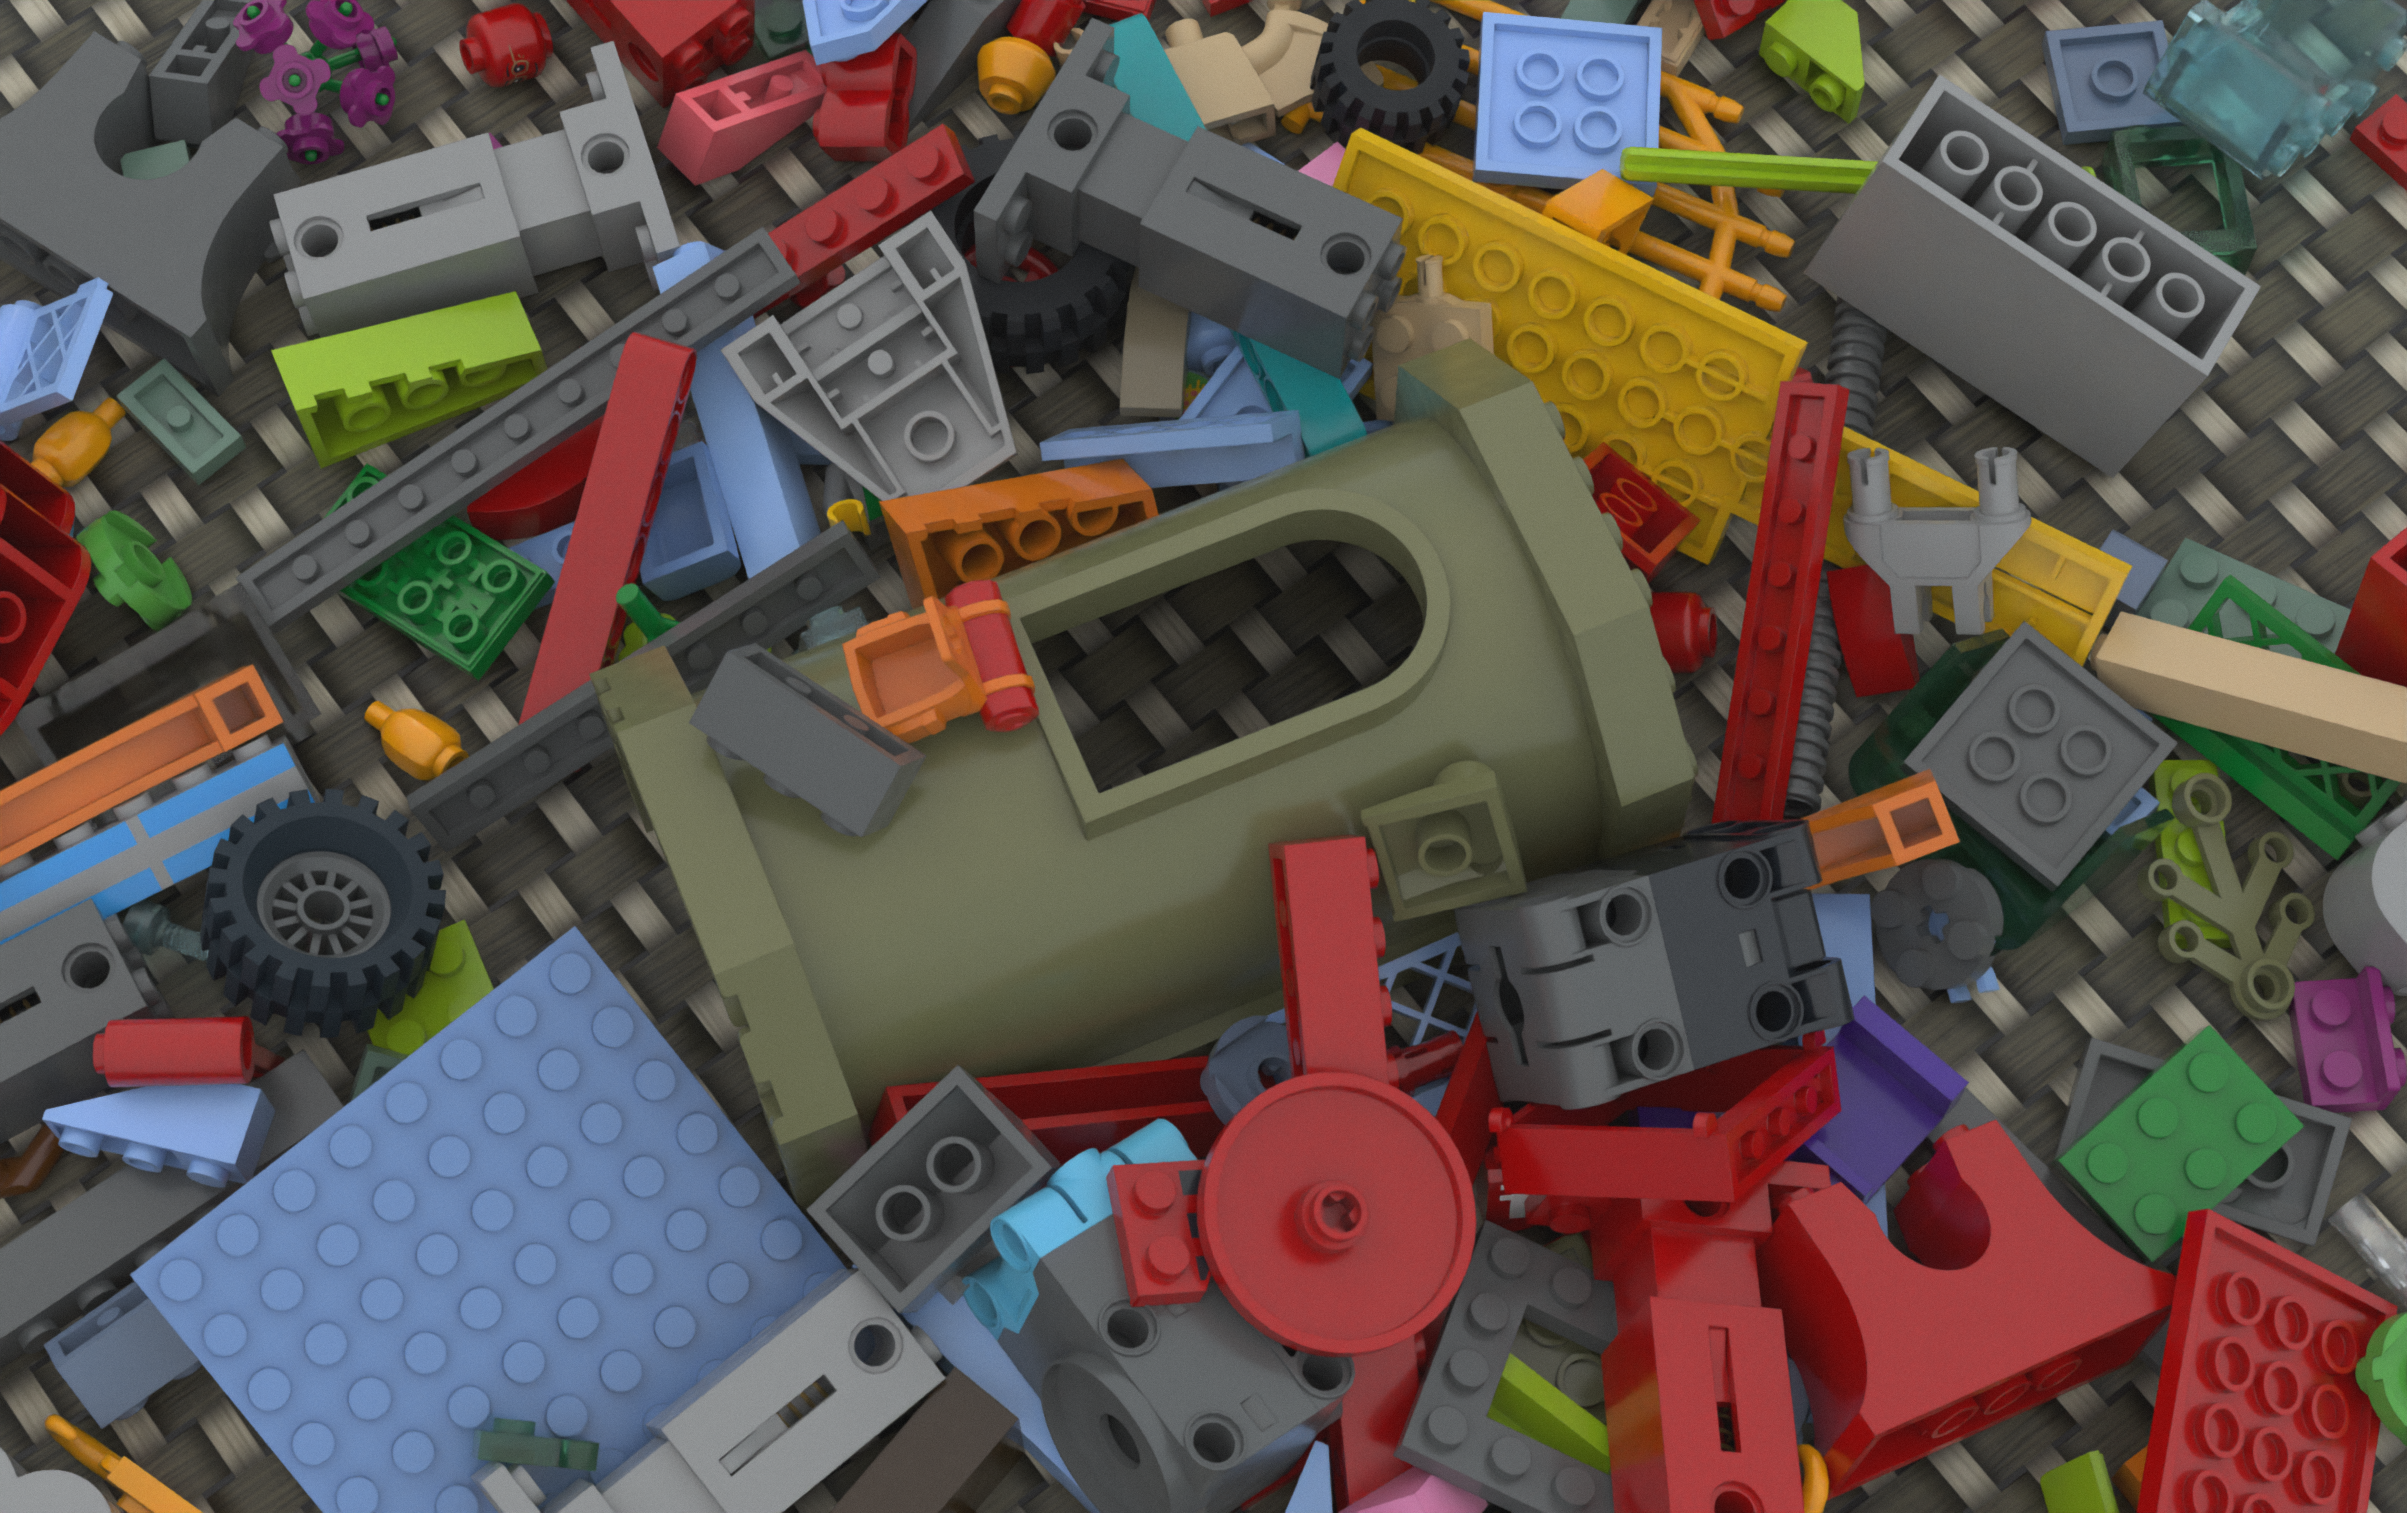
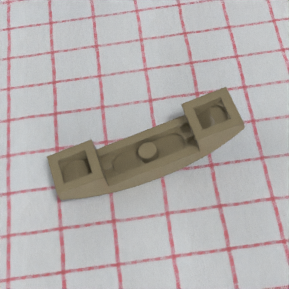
M1135 267L1130 286L1125 325L1120 415L1181 417L1183 415L1188 376L1187 347L1191 311L1138 287L1139 267Z

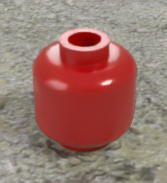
M1692 591L1651 592L1653 604L1649 608L1662 656L1668 662L1672 673H1694L1703 666L1705 659L1713 658L1716 653L1718 626L1714 607H1706L1701 596Z

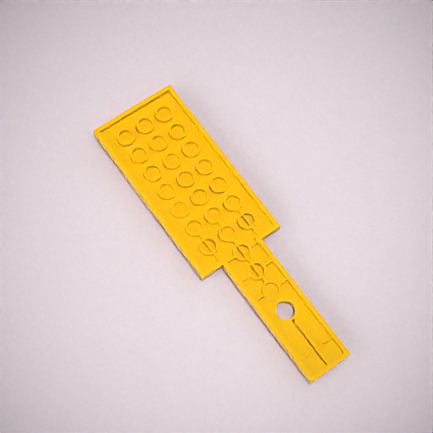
M1359 128L1351 133L1332 187L1403 218L1400 244L1406 246L1407 250L1403 263L1396 275L1402 278V285L1398 295L1410 296L1418 293L1417 257L1423 255L1442 256L1443 292L1450 293L1463 301L1491 303L1494 355L1533 381L1544 403L1549 401L1554 403L1561 415L1565 428V439L1563 441L1572 458L1580 456L1584 459L1600 444L1605 442L1701 520L1679 547L1678 551L1709 565L1716 557L1734 514L1758 526L1780 381H1792L1808 342L1363 128ZM1371 341L1370 346L1363 358L1373 363V351ZM1372 366V374L1359 392L1376 400L1374 367ZM1844 426L1824 559L1842 568L1867 565L1850 544L1843 524V517L1847 513V509L1853 506L1850 467L1847 463V454L1852 451L1870 448V457H1875L1874 450L1876 448H1883L1889 451L1888 465L1891 502L1895 503L1898 507L1980 506L1979 491ZM2031 517L2029 528L1995 567L2092 613L2093 616L1994 568L1992 570L1994 618L1991 622H1985V631L1980 636L2003 646L2025 621L2083 667L2133 566ZM1931 586L1933 612L1955 623L1952 586Z

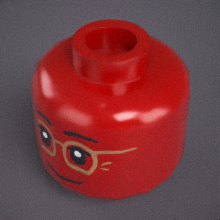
M512 3L471 16L467 24L466 38L460 40L459 49L464 66L470 74L478 73L487 85L499 88L541 75L546 66V58L552 57L553 43L547 23L540 13H532L521 3Z

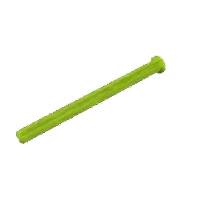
M1627 147L1621 152L1619 168L1620 176L1625 181L1856 194L1878 161ZM2081 167L2082 169L2096 177L2095 171L2092 167Z

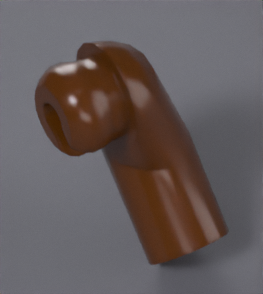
M42 1125L22 1156L0 1158V1199L34 1192L39 1189L65 1152V1149L58 1145L59 1139L48 1126Z

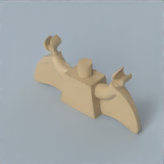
M1267 0V7L1270 11L1267 13L1263 32L1243 46H1240L1233 34L1227 32L1204 38L1198 22L1187 18L1176 21L1167 28L1165 36L1170 48L1164 51L1206 130L1239 145H1243L1248 142L1252 143L1276 136L1275 114L1279 118L1308 102H1312L1314 90L1310 89L1311 75L1322 36L1327 31L1328 23L1308 14L1297 12L1302 5V0ZM1080 28L1071 29L1075 45L1084 32ZM1054 42V50L1062 68L1073 49H1063L1057 42ZM1373 61L1360 66L1368 79L1376 85L1383 87V76Z

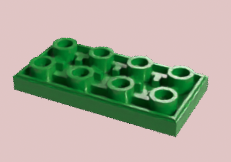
M367 463L325 517L388 475ZM453 515L337 593L479 681L555 581L547 571Z

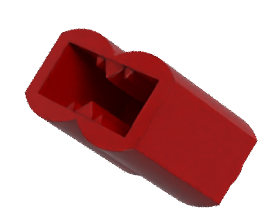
M893 33L875 51L860 54L848 61H832L821 64V77L824 85L827 87V91L821 108H818L814 113L813 134L815 140L819 143V147L834 161L882 162L906 147L909 132V103L912 99L916 82L917 50L901 33Z

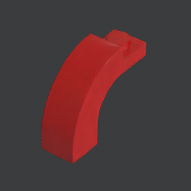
M604 415L467 505V514L472 527L494 540H512L541 535L574 521L581 502Z

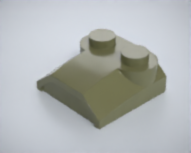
M1477 761L1453 763L1439 772L1433 782V786L1361 810L1363 825L1369 829L1383 873L1394 922L1527 892L1525 873L1516 834L1501 782L1497 773L1486 764Z

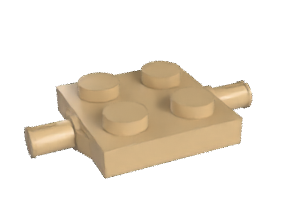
M1440 255L1417 257L1418 293L1410 296L1398 295L1391 309L1387 313L1378 310L1371 323V326L1375 327L1372 338L1377 420L1394 421L1398 365L1469 338L1494 355L1491 303L1463 301L1450 293L1443 292V258Z

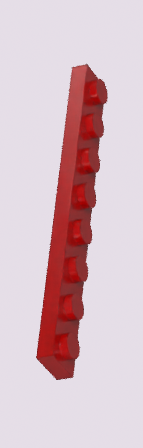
M1780 381L1711 824L1732 820H1783L1850 389L1840 385Z

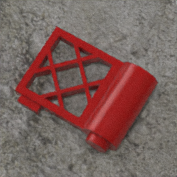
M248 1016L110 1020L106 1026L105 1033L96 1034L93 1043L94 1069L97 1074H105L110 1087L248 1084L252 1078H260L285 1060L284 1057L255 1044L254 1030Z

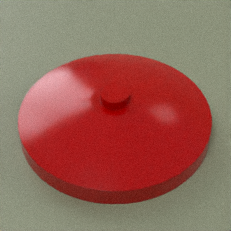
M1321 1072L1294 1077L1276 1084L1255 1097L1227 1122L1214 1141L1202 1169L1197 1195V1226L1203 1254L1212 1277L1232 1307L1248 1323L1274 1341L1297 1351L1324 1357H1355L1382 1351L1410 1338L1435 1320L1447 1307L1458 1291L1471 1261L1476 1233V1207L1472 1184L1460 1152L1446 1130L1426 1108L1409 1095L1380 1080L1345 1072Z

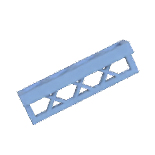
M1299 410L1068 429L1039 443L1042 461L1064 459L1065 469L1123 458L1151 488L1248 481L1305 459Z

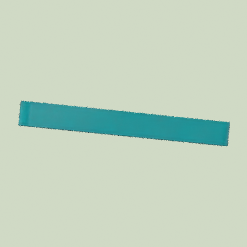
M1138 13L1110 24V26L1114 27V54L1120 57L1119 66L1114 77V88L1130 95V116L1188 142L1197 126L1206 129L1147 18L1142 13ZM1229 329L1272 412L1299 410L1305 459L1368 435L1361 417L1340 379Z

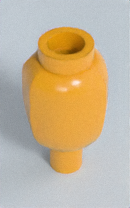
M108 397L93 412L78 410L68 413L54 423L37 440L33 448V461L31 464L62 488L74 487L101 462L109 451L112 440L111 429L126 415L125 410L116 400Z
M381 701L373 702L365 712V721L381 732L382 748L387 757L399 768L416 779L430 782L469 757L468 753L462 749L460 734L450 725L432 714L411 708L394 711Z

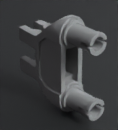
M1997 447L1982 449L1975 453L1980 504L1978 507H1898L1895 503L1891 502L1888 465L1889 451L1883 448H1876L1874 450L1875 457H1870V448L1858 449L1848 453L1847 463L1850 467L1853 506L1847 509V513L1843 517L1844 531L1850 544L1860 557L1890 586L1895 634H1920L1923 630V621H1930L1933 617L1931 586H1952L1956 634L1982 635L1985 631V622H1991L1994 618L1992 570L2031 525L2030 511L2026 509L2024 504L2019 503L2016 466L2017 450L2003 447L2002 456L1998 457Z

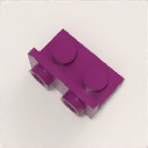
M2365 966L2357 978L2295 982V993L2288 1011L2304 1104L2333 1113L2385 1110L2398 1094L2401 1087L2405 1085L2407 1068L2402 1049L2394 1048L2390 1025L2393 1024L2395 1019V1000L2391 987L2383 986L2380 970L2374 966Z

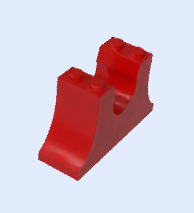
M1996 1119L1971 1130L1967 1125L1962 1124L1944 1133L1933 1144V1149L1936 1153L1931 1160L1915 1171L1907 1180L1910 1188L1893 1212L1909 1250L1921 1260L1924 1266L1909 1259L1893 1246L1881 1230L1876 1215L1842 1182L1814 1192L1811 1187H1805L1785 1198L1777 1207L1779 1217L1772 1225L1773 1234L1756 1252L1761 1306L1782 1309L1786 1348L1800 1372L1810 1403L1815 1436L1814 1448L1821 1453L1827 1465L1829 1478L1827 1501L2131 1364L2170 1319L2176 1285L2175 1276L2172 1273L2142 1265L2124 1256L2082 1226L2047 1190Z

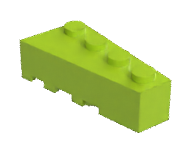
M516 291L271 350L295 411L321 469L507 397L547 370L541 347Z

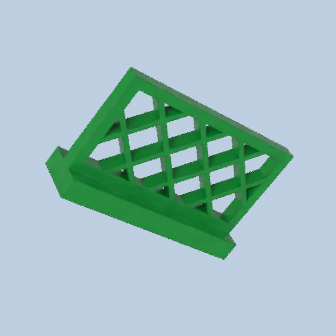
M2231 574L2221 582L2188 627L2190 630L2201 633L2208 629L2209 635L2269 651V645L2289 644L2301 653L2302 660L2361 675ZM2228 599H2231L2249 613L2253 636L2223 638L2219 611ZM2266 627L2275 634H2267ZM2150 713L2336 860L2358 842L2355 836L2372 823L2376 815L2402 784V782L2388 778L2383 783L2382 777L2368 773L2372 798L2361 811L2340 795L2337 774L2362 771L2323 760L2315 764H2300L2288 754L2287 750ZM2316 775H2323L2324 782Z

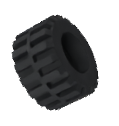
M1352 0L1345 4L1343 14L1336 12L1330 19L1327 31L1322 36L1311 75L1310 89L1314 90L1311 100L1314 111L1323 112L1322 126L1328 133L1337 129L1340 132L1338 138L1340 144L1347 147L1351 133L1359 128H1363L1406 150L1419 154L1423 152L1426 142L1432 146L1435 145L1442 138L1445 128H1450L1467 83L1469 73L1466 71L1470 58L1469 50L1461 49L1465 38L1460 28H1448L1451 17L1443 9L1437 13L1429 10L1431 3L1429 0H1417L1416 3L1408 0H1366L1365 4H1362L1359 0ZM1379 60L1394 62L1407 69L1415 77L1419 85L1408 90H1389L1376 85L1368 79L1360 66Z

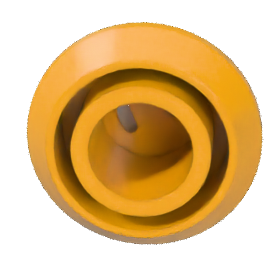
M1016 37L997 38L983 45L977 55L979 90L989 106L1003 114L1012 115L1031 109L1047 92L1056 77L1055 69L1046 52L1024 39Z

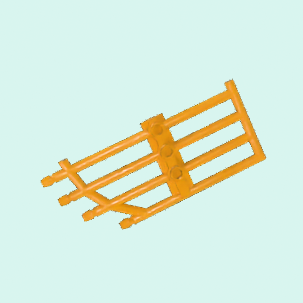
M1359 0L1362 4L1366 2V0ZM1429 0L1480 22L1483 12L1525 15L1491 0ZM1463 44L1461 49L1469 50L1470 63L1467 72L1478 76L1479 51ZM1375 64L1383 76V88L1400 91L1419 85L1414 79ZM1661 70L1660 96L1668 99L1689 137L1659 125L1658 148L1726 152L1704 114L1712 113L1716 119L1738 124L1743 115L1744 107L1726 96L1718 97L1714 91ZM1461 99L1453 122L1475 131L1476 105ZM1308 102L1286 113L1281 123L1288 131L1300 134L1310 118L1321 123L1323 112H1315L1312 102ZM1428 142L1425 143L1423 152L1417 154L1471 181L1473 180V160L1437 145L1432 146ZM1475 182L1542 214L1547 201L1556 196L1537 187ZM1657 182L1652 205L1714 230L1709 257L1706 259L1640 230L1633 241L1629 253L1701 282L1698 290L1719 300L1724 292L1746 302L1753 301L1756 303V306L1767 311L1781 312L1787 299L1786 294L1771 285H1761L1758 283V280L1730 269L1737 240L1755 248L1762 247L1765 252L1783 258L1791 256L1796 241L1777 230L1769 231L1767 226L1739 215L1735 187L1710 186L1712 204L1674 187ZM1756 188L1759 193L1781 198L1785 190ZM1610 238L1609 244L1620 248L1619 241L1616 238Z

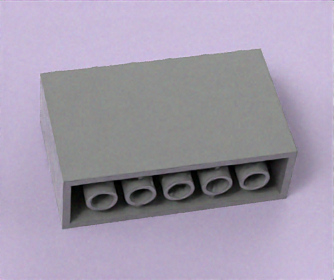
M1940 74L1861 185L1804 271L1805 275L2112 478L2117 475L2208 377L2261 287Z

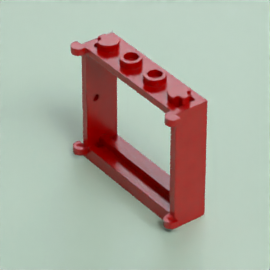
M1824 1030L1810 1032L1802 1035L1803 1046L1770 1045L1623 1093L1612 1101L1592 1107L1564 1110L1557 1105L1530 1102L1514 1115L1510 1108L1494 1107L1489 1113L1488 1125L1489 1132H1496L1498 1145L1494 1147V1158L1497 1164H1501L1505 1194L1736 1202L1842 1111L1834 1046H1822L1826 1042ZM1636 1107L1681 1108L1682 1111L1698 1112L1693 1120V1129L1598 1126L1605 1120L1609 1124L1626 1110H1633ZM1703 1112H1726V1113H1724L1721 1117H1719V1118L1717 1119L1714 1113H1703Z

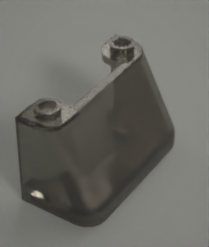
M239 582L213 597V600L201 606L200 610L196 611L194 609L184 615L183 618L75 680L60 686L59 691L51 692L23 706L15 719L46 767L230 672L251 664L254 665L284 721L263 732L267 733L271 742L286 735L290 745L293 746L314 734L315 730L309 721L321 715V712L244 586ZM232 749L204 762H207L213 771L235 760V757L231 752ZM174 777L146 790L152 800L176 789L172 782ZM114 807L87 820L93 830L116 819L112 810Z

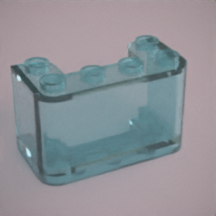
M2202 0L2188 12L2149 78L2143 94L2260 180L2265 179L2272 173L2279 178L2290 168L2299 153L2307 157L2318 146L2325 134L2333 137L2345 125L2352 114L2359 117L2371 105L2380 91V88L2374 84V81L2382 69L2386 72L2389 71L2407 49V39L2403 37L2407 32V10L2393 0H2243L2224 14V12L2209 1Z

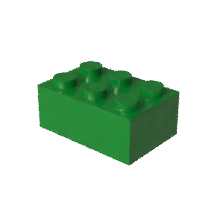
M2208 1025L2194 1033L2056 1157L2051 1164L2134 1253L2145 1263H2153L2184 1235L2188 1211L2212 1210L2300 1131L2304 1125L2220 1035Z

